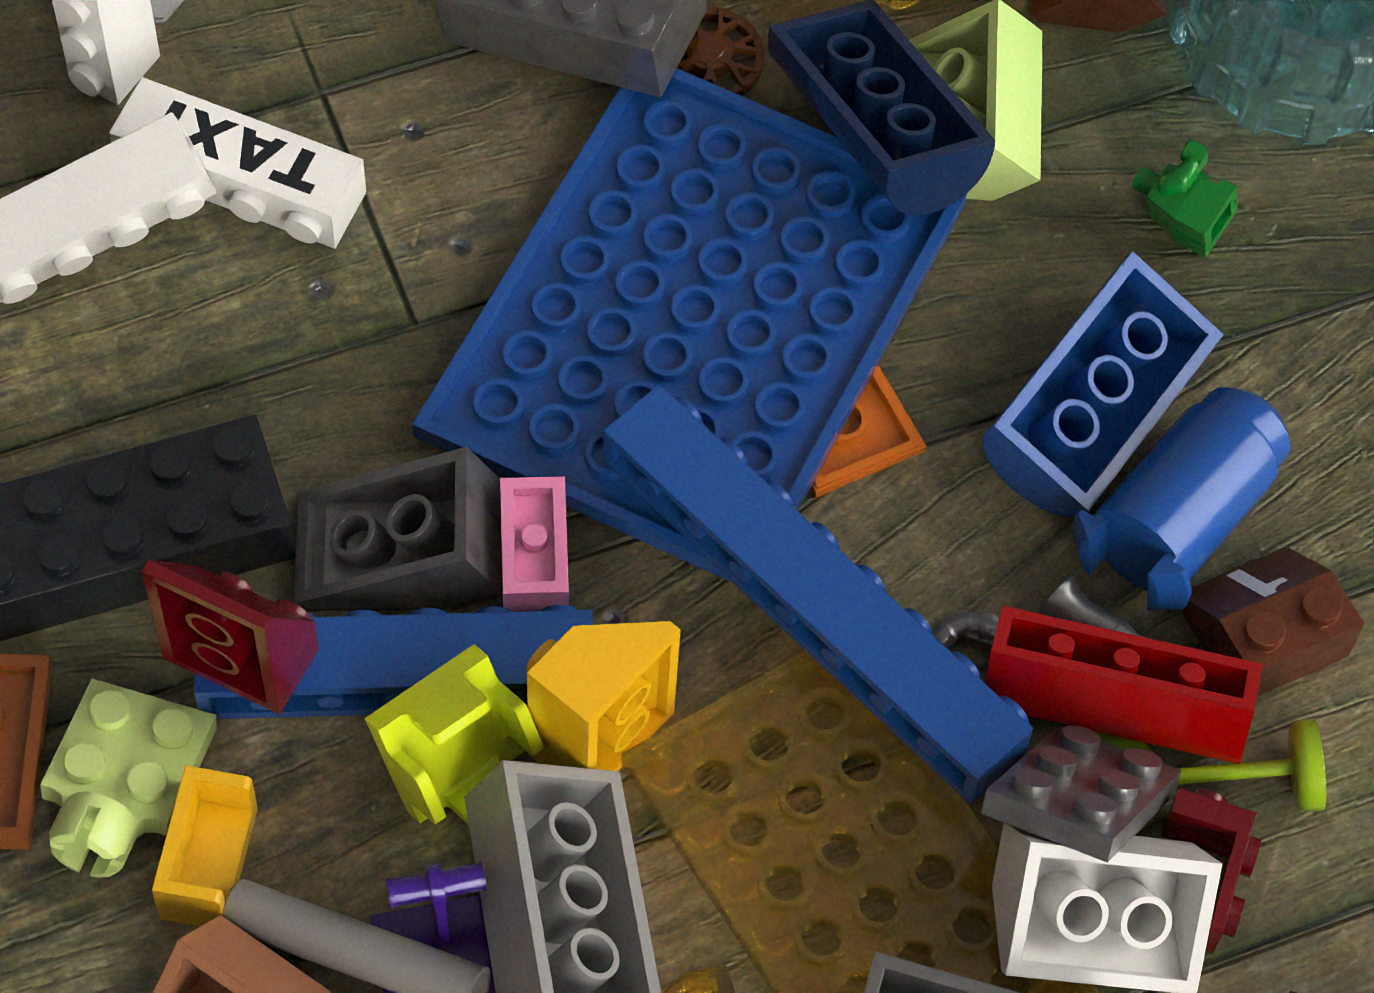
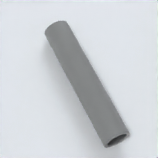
M241 879L236 883L224 906L223 917L260 943L395 993H488L491 971L487 966L248 879Z

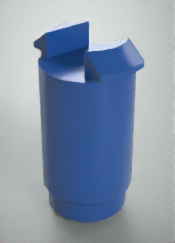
M1218 387L1209 392L1200 403L1187 408L1093 515L1084 510H1080L1075 515L1071 530L1081 565L1088 576L1105 559L1118 574L1135 586L1148 591L1147 610L1184 609L1192 594L1191 579L1274 484L1278 468L1287 459L1291 449L1289 435L1278 411L1256 393L1246 389Z

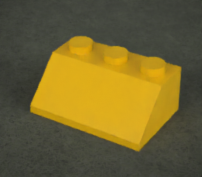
M671 621L572 626L558 642L553 639L544 642L532 655L526 667L527 707L544 749L534 756L529 753L528 755L539 764L619 771L674 714L681 629Z

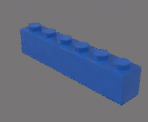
M552 605L545 607L541 611L512 612L504 607L489 606L481 608L475 613L450 614L436 608L418 609L411 612L410 615H381L372 610H355L348 612L344 616L316 617L308 613L311 619L315 621L319 650L280 714L194 674V695L198 710L215 714L216 719L370 715L475 644L488 655L500 682L527 705L526 667L532 655L547 640L553 639L558 642L572 626L593 625L592 610H577L575 607L568 605Z

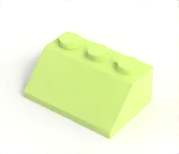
M993 0L910 39L909 41L996 140L993 156L987 170L978 183L967 193L966 199L994 201L1041 180L1042 30L1002 0Z

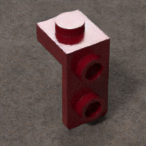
M1178 788L1166 818L1162 837L1192 842L1203 850L1225 856L1205 952L1213 954L1222 935L1232 938L1235 936L1241 919L1245 899L1234 896L1239 875L1250 878L1259 853L1261 839L1250 836L1257 812L1228 804V801L1223 796L1209 790L1196 789L1187 791Z

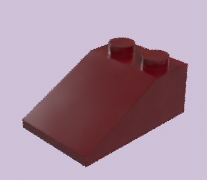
M148 560L142 570V575L163 659L280 714L319 650L315 621L311 619L308 612L289 600L278 599L275 603L254 593L248 583L229 572L222 571L216 575L195 565Z

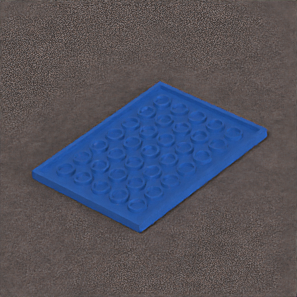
M677 68L662 97L620 87L413 422V436L446 452L468 447L494 474L503 478L565 476L566 507L732 582L603 461V430L660 384L675 399L683 397L688 400L699 412L703 425L720 440L727 438L735 443L745 455L748 466L765 482L773 480L788 493L794 508L798 511L962 212L967 194L950 206L924 215L902 213L890 203L836 136Z

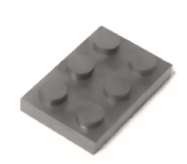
M1059 725L987 789L981 814L1108 863L1175 795L1182 770L1163 764L1162 759L1150 751L1136 748L1126 750L1104 742L1099 734L1091 729L1074 725L1066 727Z

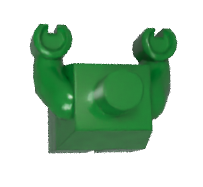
M1191 139L1185 144L1180 154V159L1183 161L1181 164L1176 166L1168 163L1161 175L1143 166L1134 177L1132 188L1147 195L1148 215L1175 242L1206 258L1238 211L1237 186L1223 178L1219 184L1209 181V176L1201 171L1208 162V149Z

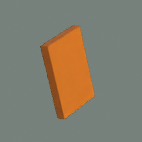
M877 365L810 487L814 498L926 451L927 446L879 365Z

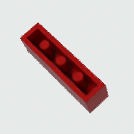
M1002 606L990 652L985 684L999 697L1005 695L1013 699L1027 716L1066 725L1081 726L1101 733L1240 764L1255 710L1263 664Z

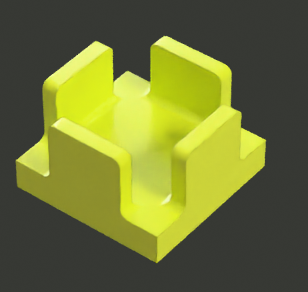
M475 644L364 718L406 811L420 824L429 819L436 825L447 817L443 809L445 807L451 808L468 824L464 797L502 760L511 761L525 750L534 756L544 749L527 705L500 682L488 655Z

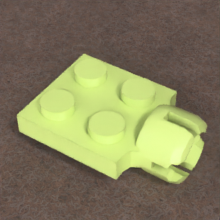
M92 678L40 784L42 799L54 802L61 807L49 831L51 854L60 863L79 873L91 849L99 854L90 873L91 877H110L123 868L135 840L142 834L158 833L166 836L185 765L200 767L217 730L216 715Z

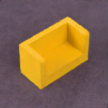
M185 765L152 887L160 920L200 927L219 915L223 916L226 900L233 887L240 880L258 810L253 781L250 777Z

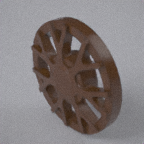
M707 7V11L701 21L718 22V28L716 31H703L699 24L685 51V60L680 61L677 69L687 73L690 71L693 75L719 87L721 85L717 78L729 72L736 84L724 89L743 96L754 87L762 73L764 46L761 37L756 29L742 16L724 8ZM736 29L744 38L730 42L725 35ZM733 54L753 56L755 58L753 67L733 61ZM740 74H744L747 76L743 79Z

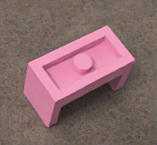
M565 476L500 478L503 607L512 612L541 611L545 607L552 605L569 606Z

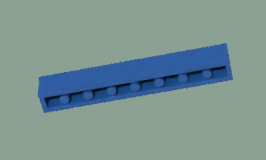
M658 384L603 430V461L968 804L972 805L994 782L1026 754L1033 727L1029 725V720L1024 710L1010 697L1005 695L999 697L981 680L978 669L964 654L958 651L951 653L933 636L930 625L921 614L909 607L903 609L886 593L883 582L872 569L863 564L855 565L839 550L837 540L825 526L818 522L810 523L794 508L790 496L778 483L773 480L765 482L748 466L745 455L735 443L727 438L720 440L704 426L699 412L688 400L683 397L675 399Z

